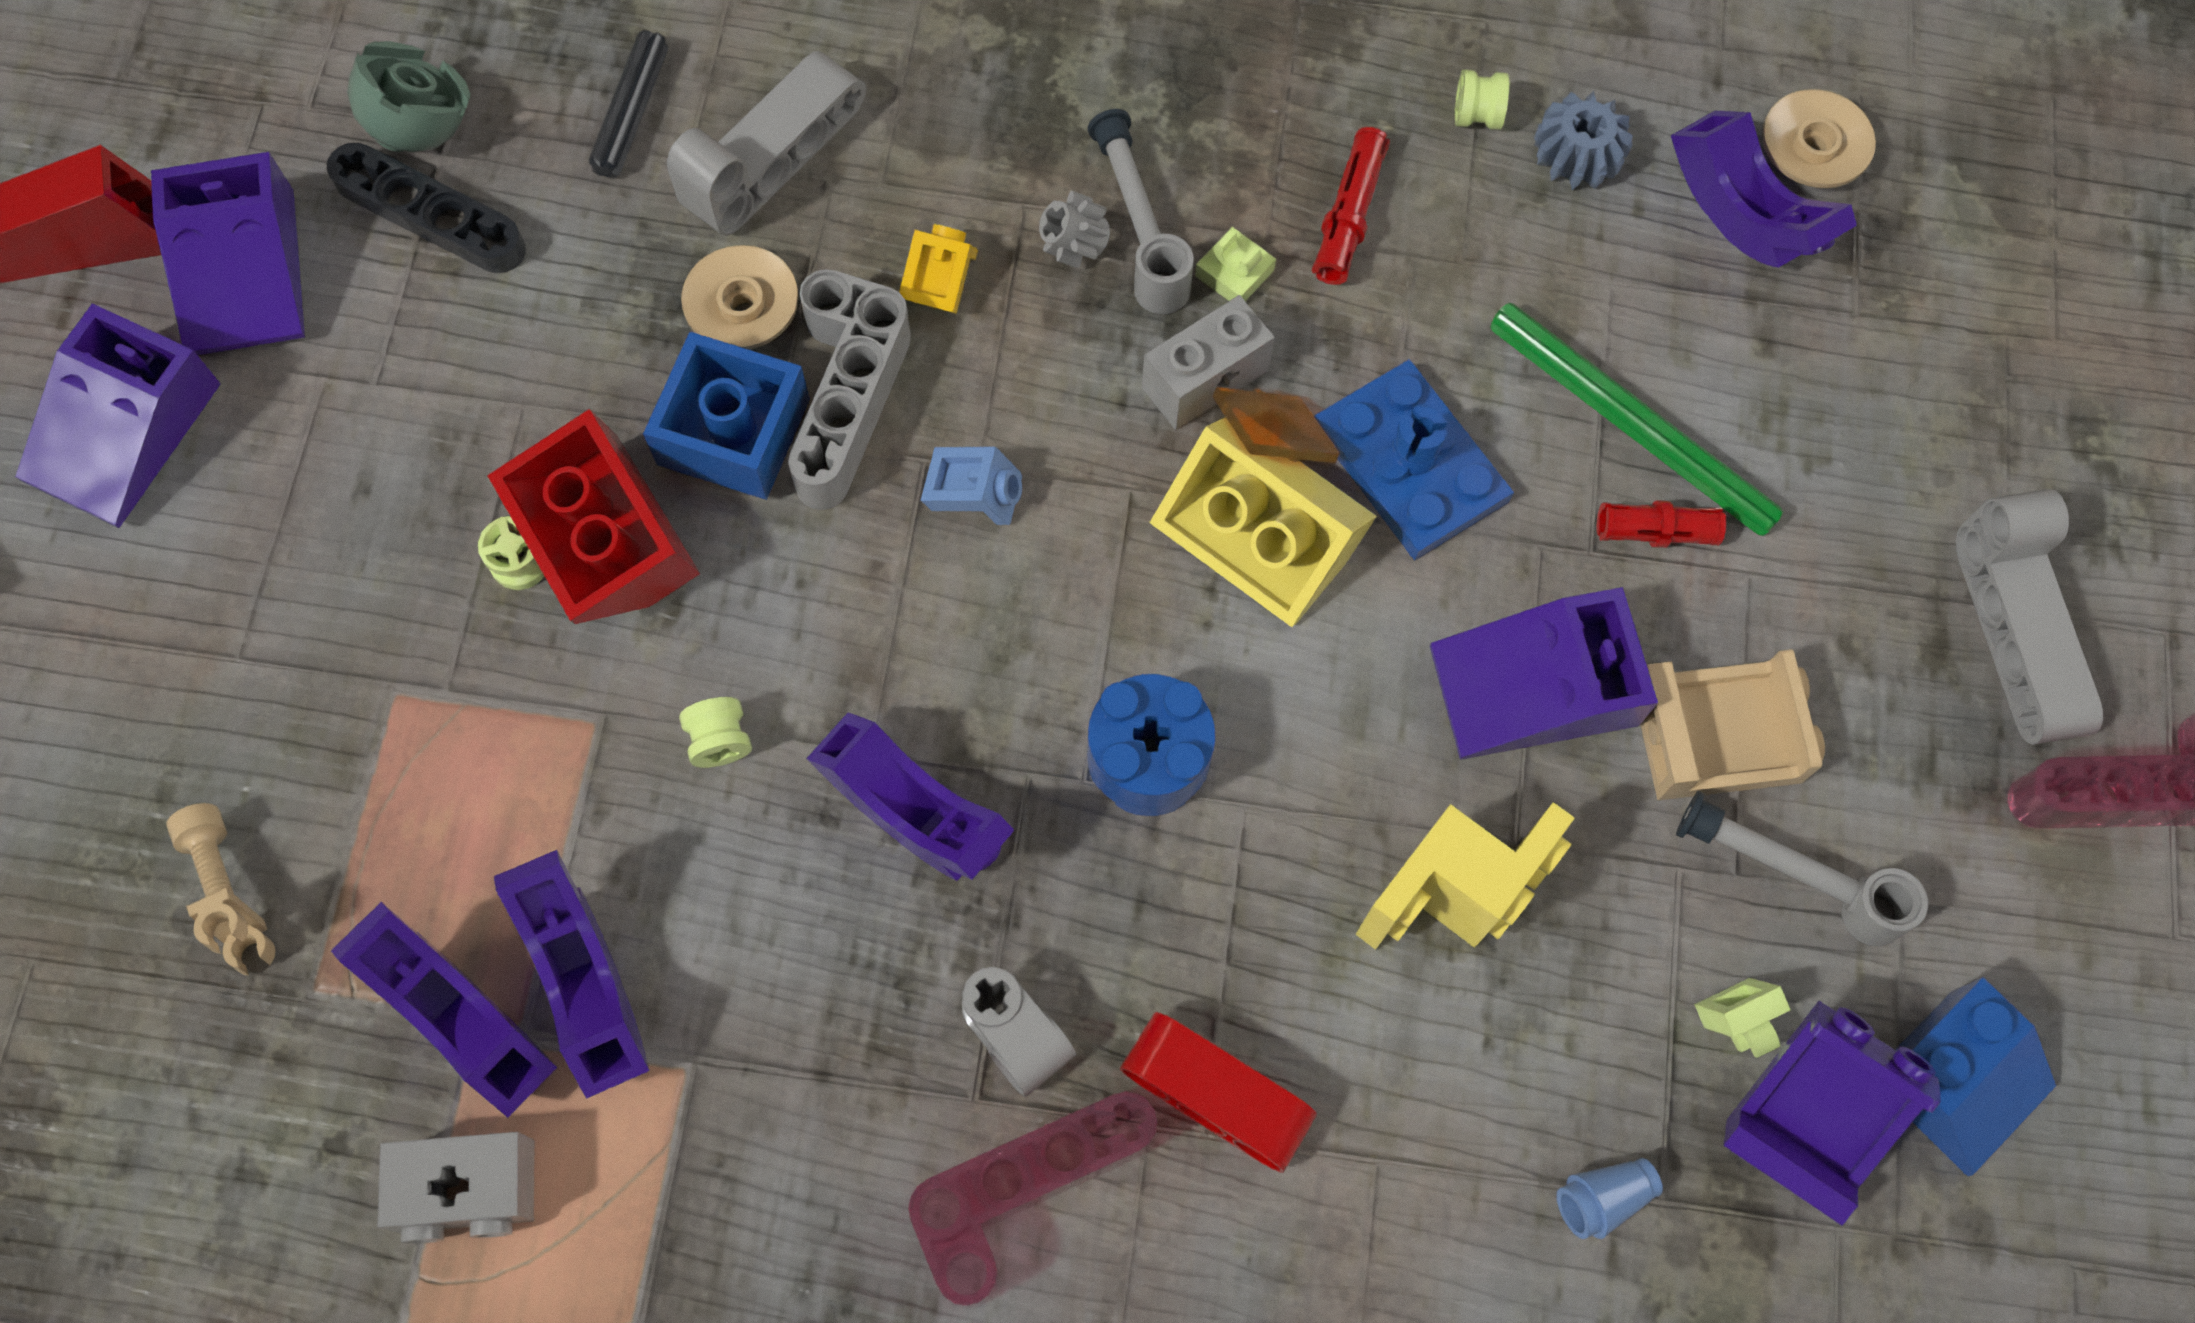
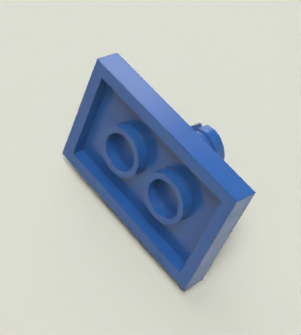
M1410 359L1314 416L1313 428L1414 561L1509 503L1514 494L1513 490Z

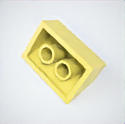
M1231 414L1205 427L1149 523L1290 627H1293L1344 567L1377 516L1239 417Z

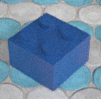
M689 332L643 432L656 465L767 500L810 401L802 366Z

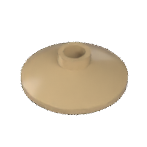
M1808 89L1784 96L1771 108L1762 129L1764 149L1774 166L1790 179L1811 187L1833 188L1854 181L1867 169L1875 153V133L1868 117L1852 101L1830 91Z
M736 245L708 254L691 269L682 288L681 303L687 323L694 333L749 350L773 341L790 325L798 307V288L792 271L777 255L755 246ZM749 303L752 305L746 310L734 311L735 307L739 304Z

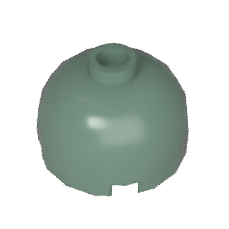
M393 41L371 42L365 45L361 56L357 53L349 76L347 89L354 119L372 138L386 149L396 152L433 150L453 137L461 124L471 96L469 88L461 75L443 60L438 69L422 60L425 53L424 50Z

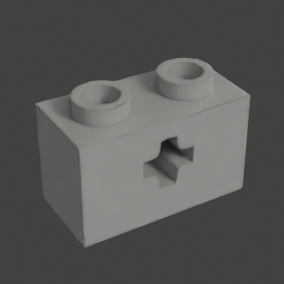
M1238 295L1144 354L1142 389L1173 428L1177 430L1268 372L1275 337L1245 300Z
M520 1132L380 1143L378 1228L401 1233V1243L440 1242L444 1240V1229L470 1227V1237L509 1236L512 1235V1223L534 1221V1139ZM461 1178L469 1181V1192L457 1194L455 1201L447 1199V1188L458 1186Z

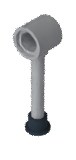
M1109 109L1092 118L1087 130L1090 138L1098 142L1101 153L1109 156L1140 242L1135 259L1134 295L1144 309L1156 314H1170L1181 309L1189 299L1194 262L1193 252L1187 242L1180 237L1160 233L1130 151L1133 143L1129 132L1132 123L1130 115L1123 109ZM1166 272L1171 274V276H1159L1155 273Z
M1697 791L1693 796L1676 831V836L1680 838L1688 834L1707 844L1713 839L1842 901V919L1846 929L1855 939L1870 946H1885L1896 941L1918 926L1928 911L1927 893L1921 882L1912 874L1897 868H1885L1873 873L1868 878L1861 876L1858 880H1855L1724 817L1725 810L1703 800L1705 793ZM1874 896L1882 897L1891 904L1895 913L1894 920L1888 919L1878 912L1874 904Z

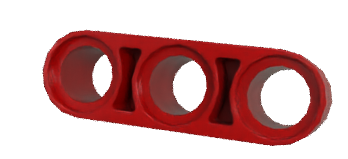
M1159 1012L1153 1013L1120 1066L1121 1072L1143 1089L1256 1161L1280 1173L1285 1172L1317 1117V1112L1291 1092L1183 1024Z

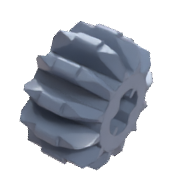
M1594 91L1586 97L1585 101H1582L1573 92H1570L1563 99L1562 104L1552 102L1551 106L1545 111L1542 123L1537 127L1534 136V146L1539 148L1537 152V165L1552 166L1550 170L1551 181L1561 176L1569 178L1572 190L1580 185L1581 180L1586 181L1592 188L1596 189L1599 184L1603 183L1605 177L1613 179L1620 172L1625 162L1624 158L1630 152L1633 135L1627 132L1630 127V116L1614 114L1616 111L1615 100L1603 105L1597 102Z

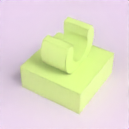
M1231 227L1196 264L1195 276L1228 301L1238 295L1246 301L1274 272L1276 258Z
M1748 978L1694 1004L1704 1028L1730 1036L1738 1051L1743 1052L1751 1048L1754 1057L1757 1058L1780 1047L1778 1035L1770 1020L1790 1011L1781 986L1753 978Z

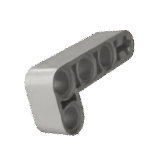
M812 52L718 142L701 129L692 128L685 131L674 142L667 157V169L677 200L721 235L728 236L735 233L856 114L866 95L865 83L823 52Z
M828 269L815 271L807 276L801 284L799 295L809 333L814 339L836 348L790 451L788 460L799 499L808 507L818 510L835 507L847 495L911 341L906 302L898 291L884 285ZM826 304L839 305L832 310H819L820 307ZM883 320L894 322L890 326L883 328L872 326L876 322ZM858 369L873 370L871 374L865 377L851 376ZM844 417L853 420L845 427L835 428L829 426L832 421ZM826 461H827V465H828L829 471L823 469L824 466H825V464H826Z
M2053 489L1991 498L1985 501L1960 526L1956 536L1958 560L2015 724L2022 738L2031 745L2096 734L2101 729L2103 721V708L2047 555L2064 540L2069 528V514L2066 503L2062 496Z

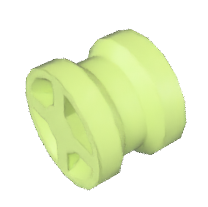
M1463 69L1457 87L1455 125L1457 127H1468L1473 122L1485 123L1489 129L1501 130L1508 106L1509 74L1496 72L1491 77H1481L1474 70Z
M510 516L494 520L482 531L478 541V553L495 580L502 586L513 590L529 589L545 577ZM521 552H525L524 556L519 560L518 555Z
M732 697L711 698L692 704L680 712L681 727L691 737L692 743L687 752L689 761L693 766L699 768L722 766L742 759L751 752L750 738L747 733L741 731L739 724L743 716V710L738 699Z

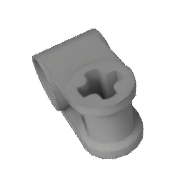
M997 967L982 968L973 973L966 981L962 992L963 1017L967 1025L987 1048L999 1070L1023 1097H1027L1076 1056L1075 1049L1058 1025L1046 1012L1036 1005L1016 978L1007 970ZM985 990L991 996L996 995L1000 991L1004 993L1003 1013L998 1015L991 1008L982 1013L977 1010L980 1003L979 992Z

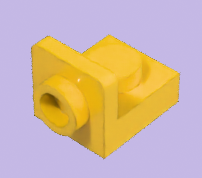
M933 224L931 234L914 230L899 293L906 301L957 314L970 260L975 261L978 249L971 244L964 243L967 233L938 224Z

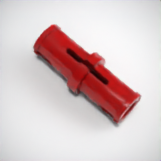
M1656 500L1652 505H1623L1602 502L1597 515V535L1600 536V541L1649 542L1652 547L1667 548L1671 543H1698L1720 546L1726 532V515L1722 512V508L1675 507L1670 501Z

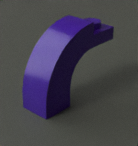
M1714 110L1671 135L1682 173L1701 209L1730 243L1758 262L1779 268L1801 254L1813 255L1831 248L1835 244V238L1857 226L1851 204L1805 199L1791 192L1779 181L1764 158L1751 112Z
M848 712L806 758L842 795L875 824L924 862L955 881H958L962 875L973 880L979 871L990 866L998 857L1001 845L1014 831L999 813L961 798L933 779L912 761L875 722Z
M552 851L495 875V890L520 934L544 986L555 1021L560 1052L586 1099L648 1072L649 1067L641 1035L614 960L581 888H576L558 851Z
M382 901L331 950L340 963L408 1020L446 1058L469 1086L507 1118L557 1068L546 1054L482 990L419 932H415Z

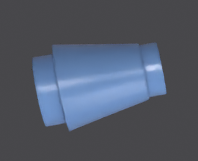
M1639 1158L1633 1162L1629 1161L1570 1175L1566 1185L1557 1191V1204L1565 1223L1577 1237L1586 1239L1593 1236L1597 1239H1603L1650 1203L1653 1198L1660 1196L1663 1187L1660 1176L1654 1166L1647 1159Z

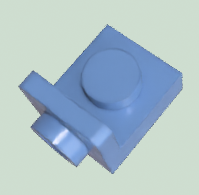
M935 447L920 501L931 511H983L997 525H1010L1015 504L1020 500L1022 493V474L997 447Z

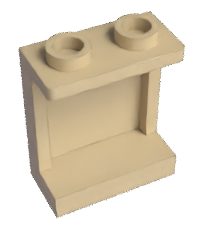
M1793 649L1780 650L1771 660L1766 662L1674 672L1672 661L1647 664L1658 704L1640 725L1658 801L1693 797L1697 791L1710 795L1802 784L1822 767V760L1825 755L1824 738L1820 728L1812 723L1807 704L1810 695L1808 676L1802 667H1798Z

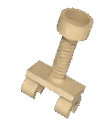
M199 803L176 811L169 817L166 824L170 838L176 851L182 854H191L205 894V898L186 906L189 916L195 920V937L211 951L221 954L218 943L214 941V935L224 943L223 957L225 961L243 975L249 976L246 965L242 962V953L251 944L257 943L256 948L259 957L271 965L275 957V946L262 933L268 930L265 921L234 895L217 845L227 835L219 808L213 804Z

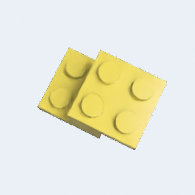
M1553 802L1515 851H1513L1450 804L1372 906L1355 935L1376 950L1387 934L1396 941H1399L1421 910L1424 909L1474 948L1488 933L1499 939L1509 925L1516 921L1535 895L1525 885L1535 890L1545 876L1551 873L1572 845L1562 835L1575 818Z

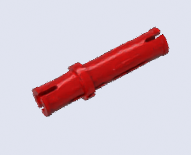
M1363 127L1356 131L1352 151L1342 176L1332 210L1324 216L1321 226L1323 241L1312 267V273H1316L1315 277L1323 283L1340 285L1347 281L1354 251L1357 245L1364 241L1368 228L1365 216L1378 181L1382 162L1390 144V139H1386L1387 134L1378 128Z

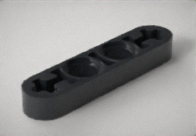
M358 142L344 144L336 148L327 160L326 170L329 177L343 197L486 271L506 273L515 269L522 262L526 254L524 240L515 222L508 216L368 145ZM365 167L375 183L372 185L369 178L359 173L353 172L349 177L347 173L351 169L360 172ZM411 186L417 189V194L411 202L397 206L389 203L391 193L397 188ZM459 210L464 213V218L457 227L443 230L435 226L437 218L443 212ZM480 229L483 237L497 243L505 237L507 244L504 247L494 245L489 250L484 239L477 232Z

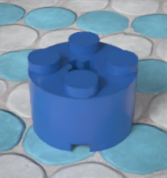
M1160 674L1133 676L1120 682L1112 683L1103 691L1101 698L1092 711L1089 721L1087 761L1093 782L1099 790L1101 789L1107 797L1115 802L1116 806L1135 815L1159 816L1177 810L1201 788L1207 779L1214 751L1215 725L1211 712L1202 699L1200 691L1189 682ZM1143 740H1155L1158 751H1146Z

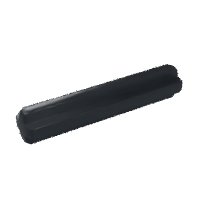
M645 29L637 34L588 159L589 164L592 166V171L599 176L614 179L621 173L668 51L665 37L658 32L652 33Z

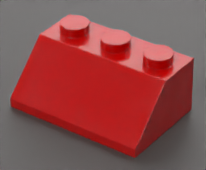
M590 409L487 475L566 615L574 624L651 607L700 575V572L619 437Z

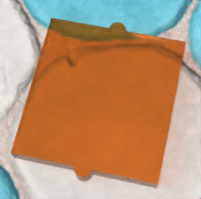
M1216 387L1212 397L1249 454L1288 458L1293 462H1299V459L1336 463L1340 452L1300 397L1265 393L1260 389L1248 391Z

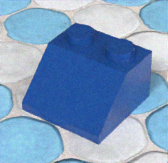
M1984 977L1950 992L1895 1049L1897 1051L1899 1047H1906L1916 1052L1936 1071L1934 1076L1939 1081L1941 1103L1933 1113L1923 1108L1913 1120V1123L1967 1177L1975 1174L2056 1087L2035 1026Z

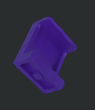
M1818 1000L1727 1118L1723 1146L1843 1226L1858 1207V1188L1923 1108L1933 1113L1941 1103L1938 1078L1934 1076L1936 1071L1923 1057L1906 1047H1899L1897 1051L1874 1037L1875 1031L1870 1024L1853 1011L1843 1007L1835 1011Z

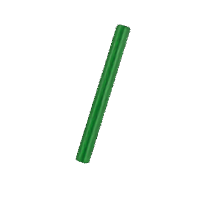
M1507 303L1496 313L1490 325L1492 332L1757 535H1766L1781 519L1784 512L1782 507L1515 304Z

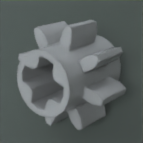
M1070 191L1067 203L1054 200L1044 210L1039 223L1040 236L1046 242L1043 251L1056 256L1058 262L1075 268H1079L1082 256L1096 259L1107 246L1110 236L1109 224L1103 217L1107 211L1106 207L1094 203L1093 198L1075 191Z

